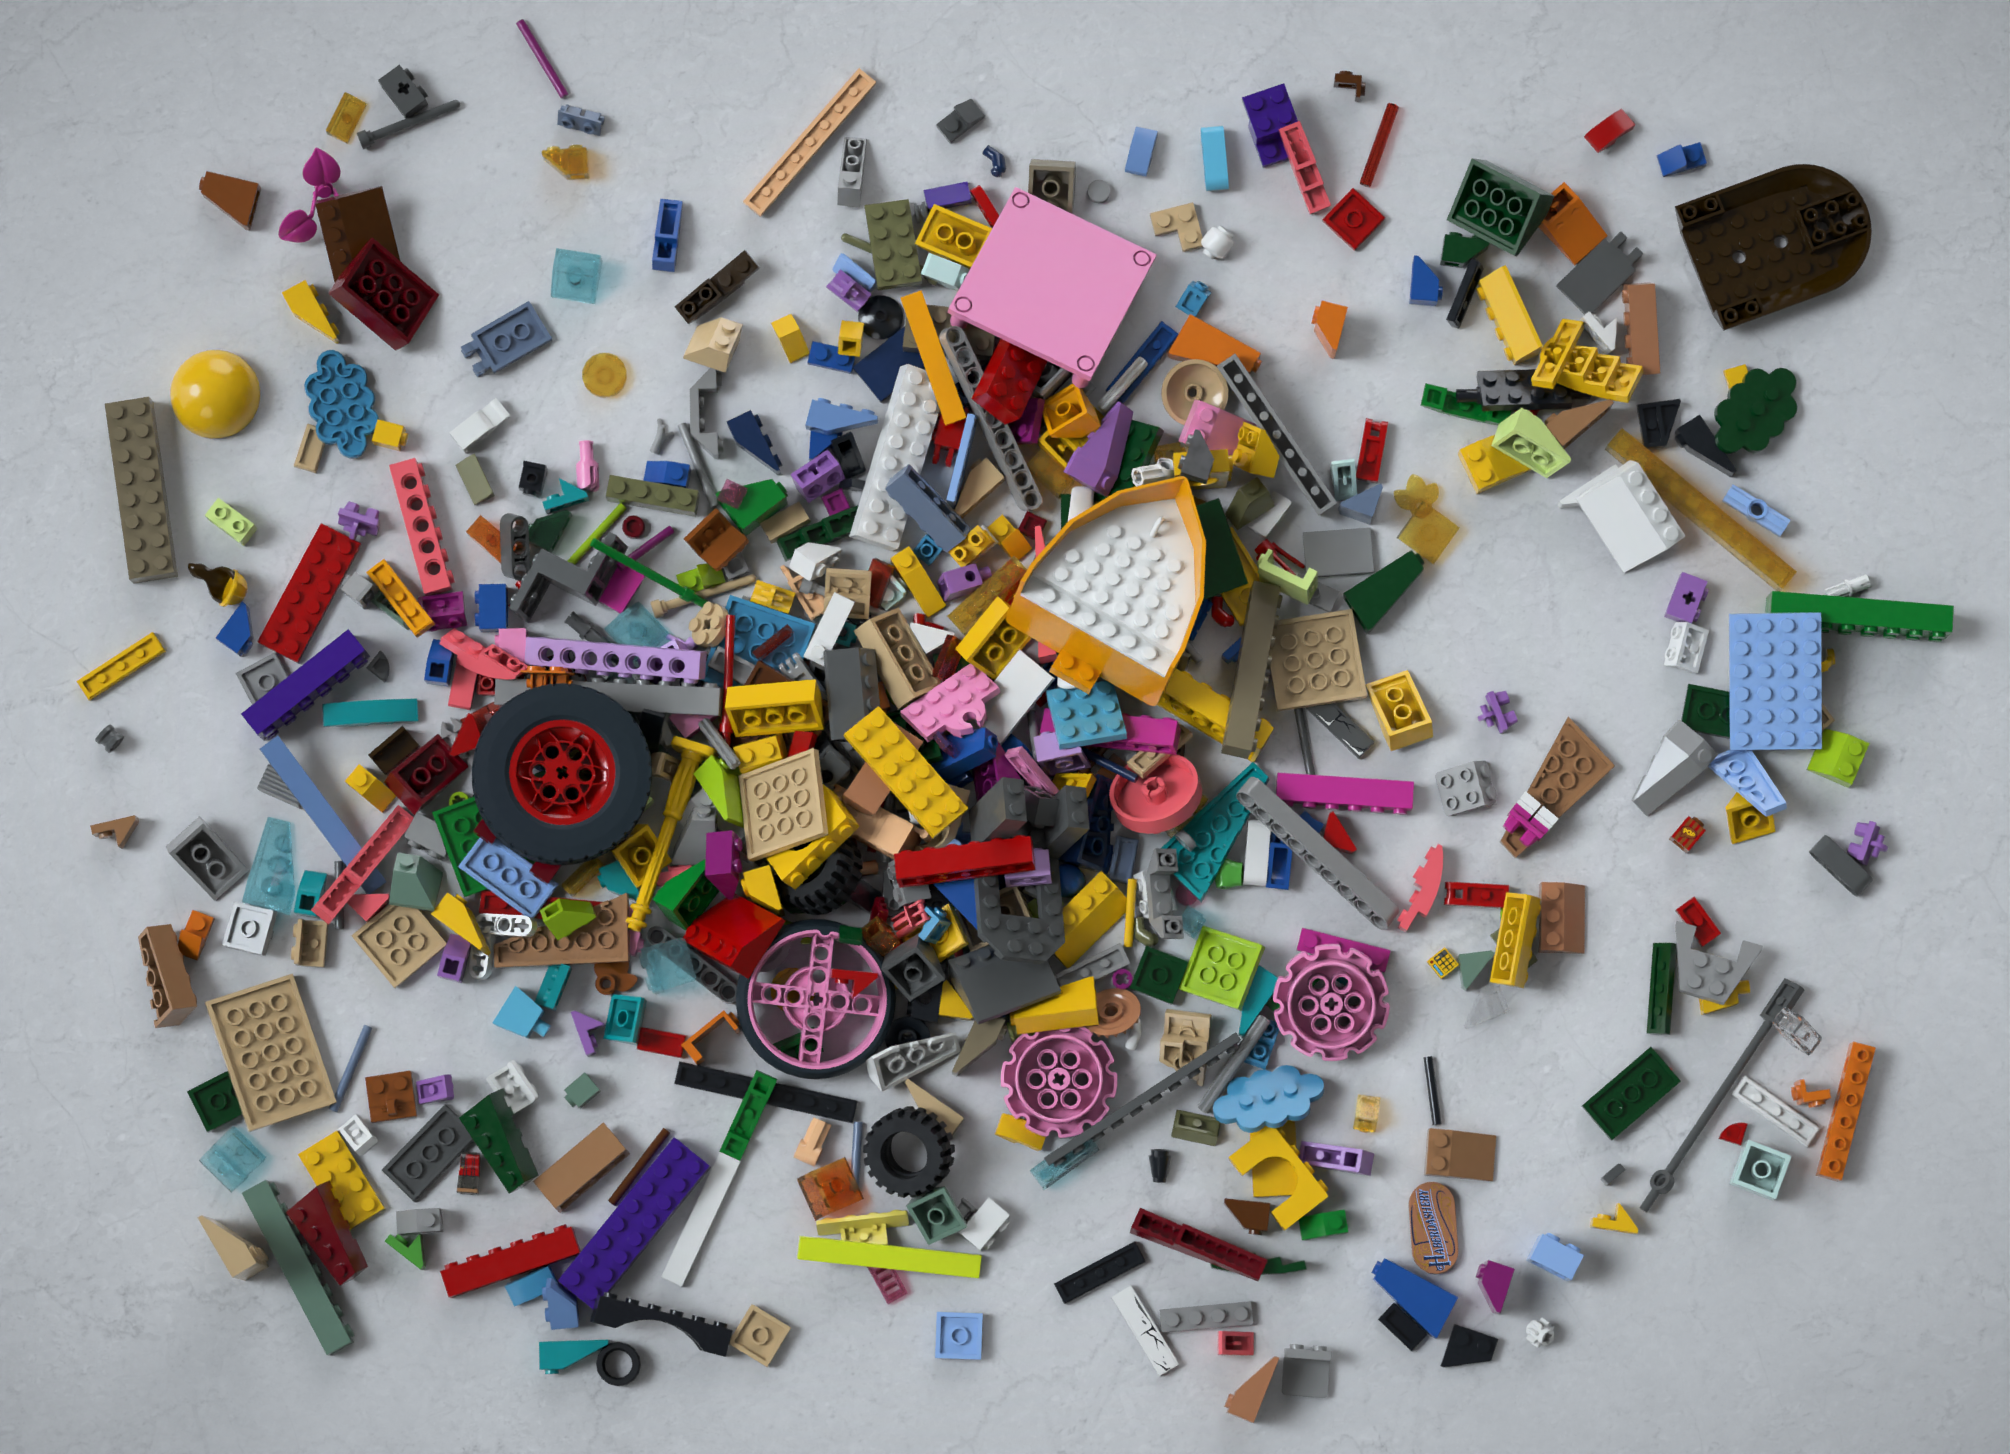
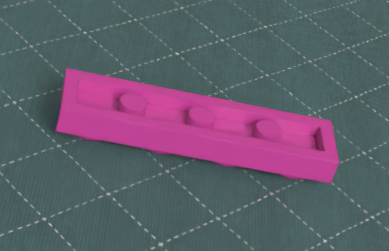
M1305 928L1301 930L1296 951H1306V953L1312 955L1315 953V946L1339 944L1343 953L1348 952L1350 948H1354L1368 956L1372 960L1370 970L1375 971L1379 969L1382 973L1386 971L1391 950Z

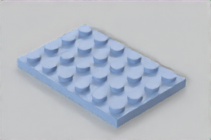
M1821 612L1729 614L1730 750L1822 749Z

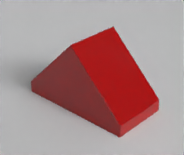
M1334 811L1330 812L1323 838L1337 851L1348 854L1355 853L1357 848Z

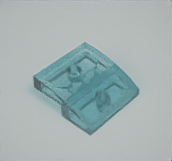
M233 1126L202 1156L199 1162L232 1193L248 1178L251 1172L265 1161L266 1157Z

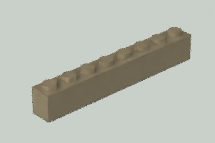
M1254 581L1250 588L1222 744V754L1248 759L1250 753L1256 750L1258 739H1255L1254 735L1255 731H1259L1261 718H1258L1259 710L1262 711L1265 698L1261 697L1262 690H1266L1268 684V677L1265 676L1266 669H1270L1272 656L1268 655L1269 650L1273 649L1276 636H1273L1272 632L1273 628H1277L1279 621L1276 610L1277 608L1280 609L1283 595H1279L1281 586Z

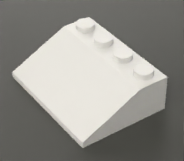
M1629 460L1576 498V501L1624 573L1667 550L1685 537L1638 462Z

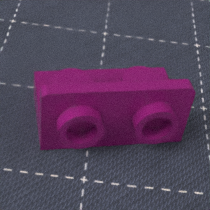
M463 591L418 597V603L435 623L427 631L433 632L441 629H456L467 626Z

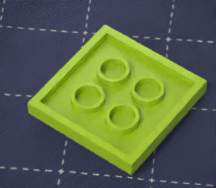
M1202 926L1179 990L1241 1011L1265 947L1261 944Z

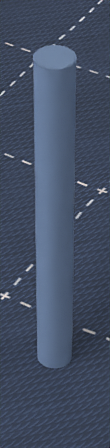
M363 1026L334 1095L337 1103L330 1105L329 1110L338 1112L372 1027Z

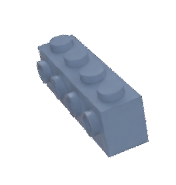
M910 464L890 478L885 487L888 495L896 500L903 507L904 512L911 516L918 523L919 527L934 539L938 547L947 553L966 538L970 527Z

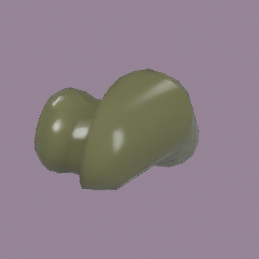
M1144 917L1134 918L1136 940L1149 947L1157 945L1159 937L1157 934H1152L1145 929Z

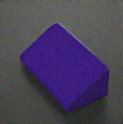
M968 182L923 190L928 212L931 211L934 204L945 209L972 204Z

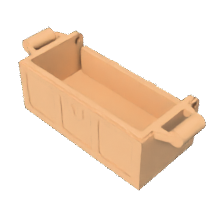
M835 784L834 792L842 801L847 789ZM843 802L860 826L850 837L893 860L896 853H900L903 850L914 851L915 846L919 845L922 839L925 842L932 840V837L925 829L921 830L914 824L879 807L875 815L868 816Z

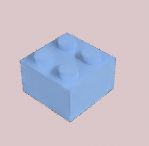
M1551 1233L1539 1235L1526 1261L1567 1282L1572 1280L1584 1256L1579 1253L1581 1249L1570 1243L1566 1245L1559 1243L1560 1238Z

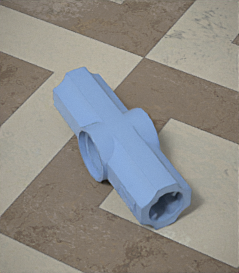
M1734 484L1722 500L1725 504L1745 515L1749 521L1756 522L1778 537L1782 535L1790 522V519L1767 506L1763 500L1754 498ZM1751 507H1760L1762 514L1759 516L1754 515L1751 512Z

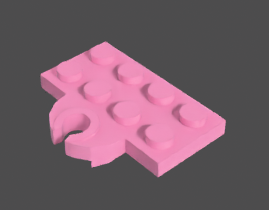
M968 664L901 710L900 713L902 718L927 742H930L946 730L953 736L962 738V735L974 733L971 723H966L968 719H976L979 727L984 725L985 721H987V712L984 704L1000 693V689L985 673L972 664Z

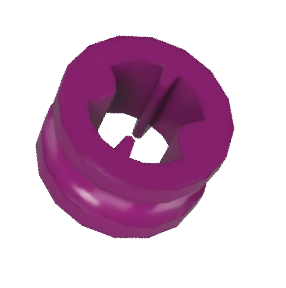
M1119 969L1114 972L1112 982L1116 988L1128 989L1131 986L1133 977L1128 970ZM1125 973L1128 976L1126 980H1129L1127 984H1117L1116 981L1118 979H1116V976L1118 974L1122 976Z

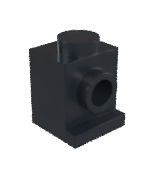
M523 461V469L518 487L520 491H523L522 494L536 497V494L542 495L548 470L546 465ZM530 475L536 476L534 482L528 481Z

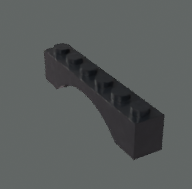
M604 1292L603 1296L597 1295L590 1319L592 1323L617 1328L638 1320L662 1321L684 1332L700 1351L726 1357L733 1331L727 1329L728 1324L714 1321L713 1325L705 1323L706 1318L692 1315L691 1319L683 1317L684 1312L670 1309L669 1313L662 1312L661 1306L649 1303L646 1308L639 1306L640 1301L626 1298L625 1302L617 1300L618 1295Z

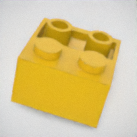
M1243 421V425L1238 432L1239 441L1237 449L1233 452V466L1252 474L1274 478L1280 457L1264 429Z

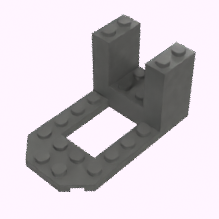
M1002 777L969 810L971 842H988L994 838L1011 839L1017 835L1031 836L1034 848L1049 849L1052 884L1036 885L1039 918L1001 914L998 875L974 878L978 937L995 950L994 954L1000 960L1043 964L1065 943L1059 858L1089 830L1085 787L1065 785L1057 792L1054 797L1059 799V805L1054 826H1045L1044 828L1031 826V822L1026 818L1024 780Z

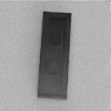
M1471 258L1446 319L1451 327L1460 328L1484 270L1478 260Z

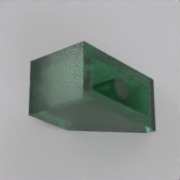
M564 510L537 518L534 524H529V543L539 549L542 548L552 553L572 518V513Z

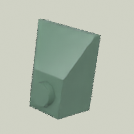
M397 853L392 875L389 905L434 911L443 872L419 855Z
M945 1186L935 1187L925 1194L922 1193L918 1197H913L906 1205L928 1245L967 1227L964 1218Z

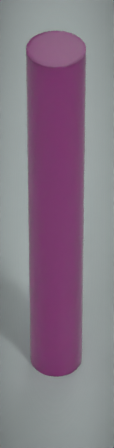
M671 526L666 527L630 553L628 557L635 561L671 536L674 533ZM620 562L616 564L620 571L627 568L626 565Z

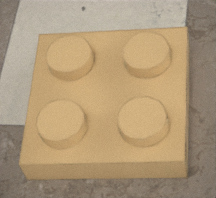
M751 1304L732 1335L729 1344L768 1367L791 1327Z

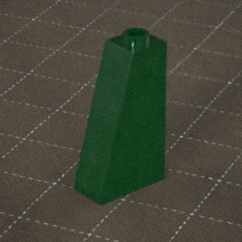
M1410 550L1343 593V599L1349 608L1352 609L1353 614L1366 634L1373 630L1423 572V565L1425 563L1418 553L1414 554Z

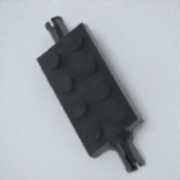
M1536 369L1477 371L1478 387L1476 389H1456V403L1476 402L1477 405L1481 404L1482 411H1510L1521 408L1525 410L1571 409L1572 399H1591V395L1556 383L1554 389L1532 386L1531 378Z

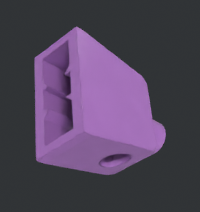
M973 563L943 572L937 581V585L943 601L946 603L978 591L984 581L992 579V574L988 566L978 569L977 565Z

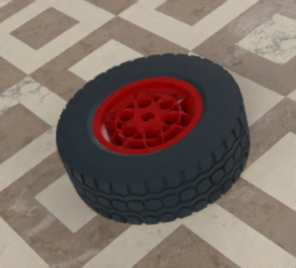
M567 683L547 684L518 694L507 701L490 718L475 748L472 763V788L482 819L495 837L506 847L520 856L535 862L549 865H574L606 854L618 846L631 833L641 818L650 796L652 761L642 730L630 713L617 701L602 692L584 687L583 685ZM549 747H555L559 755L555 759H550L546 756L545 752ZM578 749L582 757L577 761L571 760L569 758V751ZM542 766L546 774L542 778L535 777L532 772L534 767ZM565 768L568 777L566 779L564 777L559 779L556 770ZM586 769L590 771L592 777L589 781H582L579 778L578 774L581 770ZM550 786L555 789L556 794L553 798L543 796L542 791L545 787ZM574 788L578 791L579 796L576 800H569L566 797L565 793L568 789Z

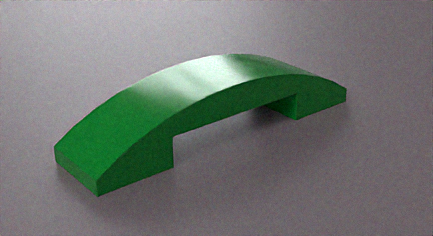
M1425 383L1420 405L1425 408L1454 417L1498 425L1511 415V410L1482 411L1481 404L1477 405L1476 402L1456 403V392Z
M756 1070L719 1152L739 1161L741 1160L777 1082L776 1078Z

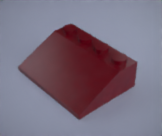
M373 237L370 238L342 272L328 293L395 351L410 343L439 296L436 291Z

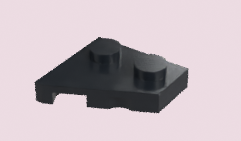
M1680 399L1637 405L1643 450L1667 446L1681 403Z
M1454 1324L1440 1366L1450 1367L1491 1361L1498 1339Z

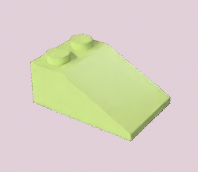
M1521 408L1498 424L1491 446L1545 478H1548L1570 463V456L1542 420L1533 415L1532 412Z

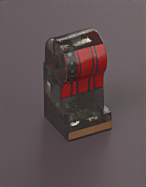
M462 1151L457 1183L458 1194L479 1196L480 1153Z

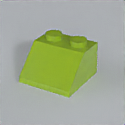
M1825 728L1822 732V749H1815L1806 770L1849 788L1853 784L1870 743L1852 735Z

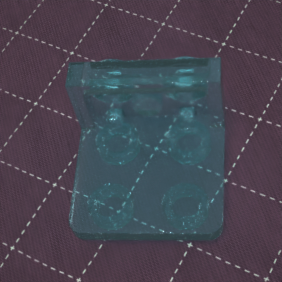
M676 938L641 949L642 955L639 956L642 968H646L648 977L645 978L649 991L652 990L655 995L664 993L666 989L695 981V971L684 938Z

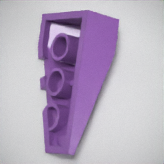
M1117 402L1101 420V427L1096 432H1091L1087 436L1089 440L1083 447H1078L1074 451L1063 472L1084 487H1088L1094 492L1107 497L1118 478L1133 411L1121 402Z

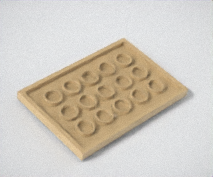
M293 973L205 1002L248 1132L337 1103Z

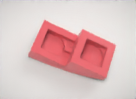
M456 663L448 706L471 710L478 673Z

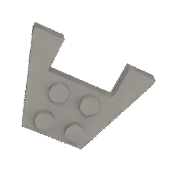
M1676 921L1679 992L1724 1005L1762 951L1763 946L1743 940L1737 962L1691 949L1696 926Z

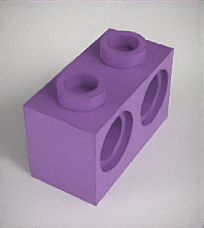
M828 450L790 474L796 489L808 503L845 479L840 464Z

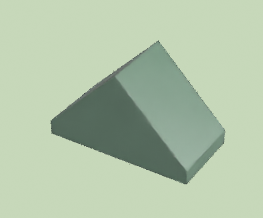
M1493 951L1465 953L1457 956L1461 988L1463 990H1467L1495 954Z

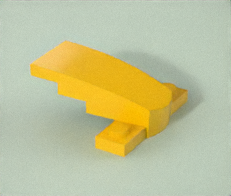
M1562 319L1553 338H1550L1541 349L1540 363L1531 378L1532 386L1554 389L1556 383L1592 396L1629 403L1644 373L1643 366L1621 363L1620 356L1598 354L1597 347L1576 346L1584 330V322Z

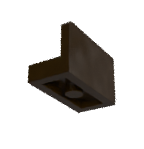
M401 726L369 753L368 756L387 775L420 745Z

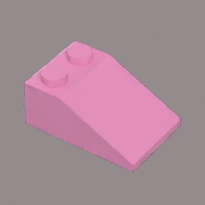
M1194 400L1178 441L1186 444L1188 435H1193L1195 429L1200 430L1209 450L1228 449V455H1233L1234 450L1237 449L1239 441L1238 432L1243 425V421L1255 426L1257 425L1200 400Z

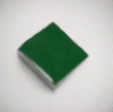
M840 925L837 938L838 943L860 946L862 944V929Z

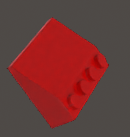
M734 894L733 899L728 900L724 898L696 918L687 928L681 940L700 953L749 979L785 920Z

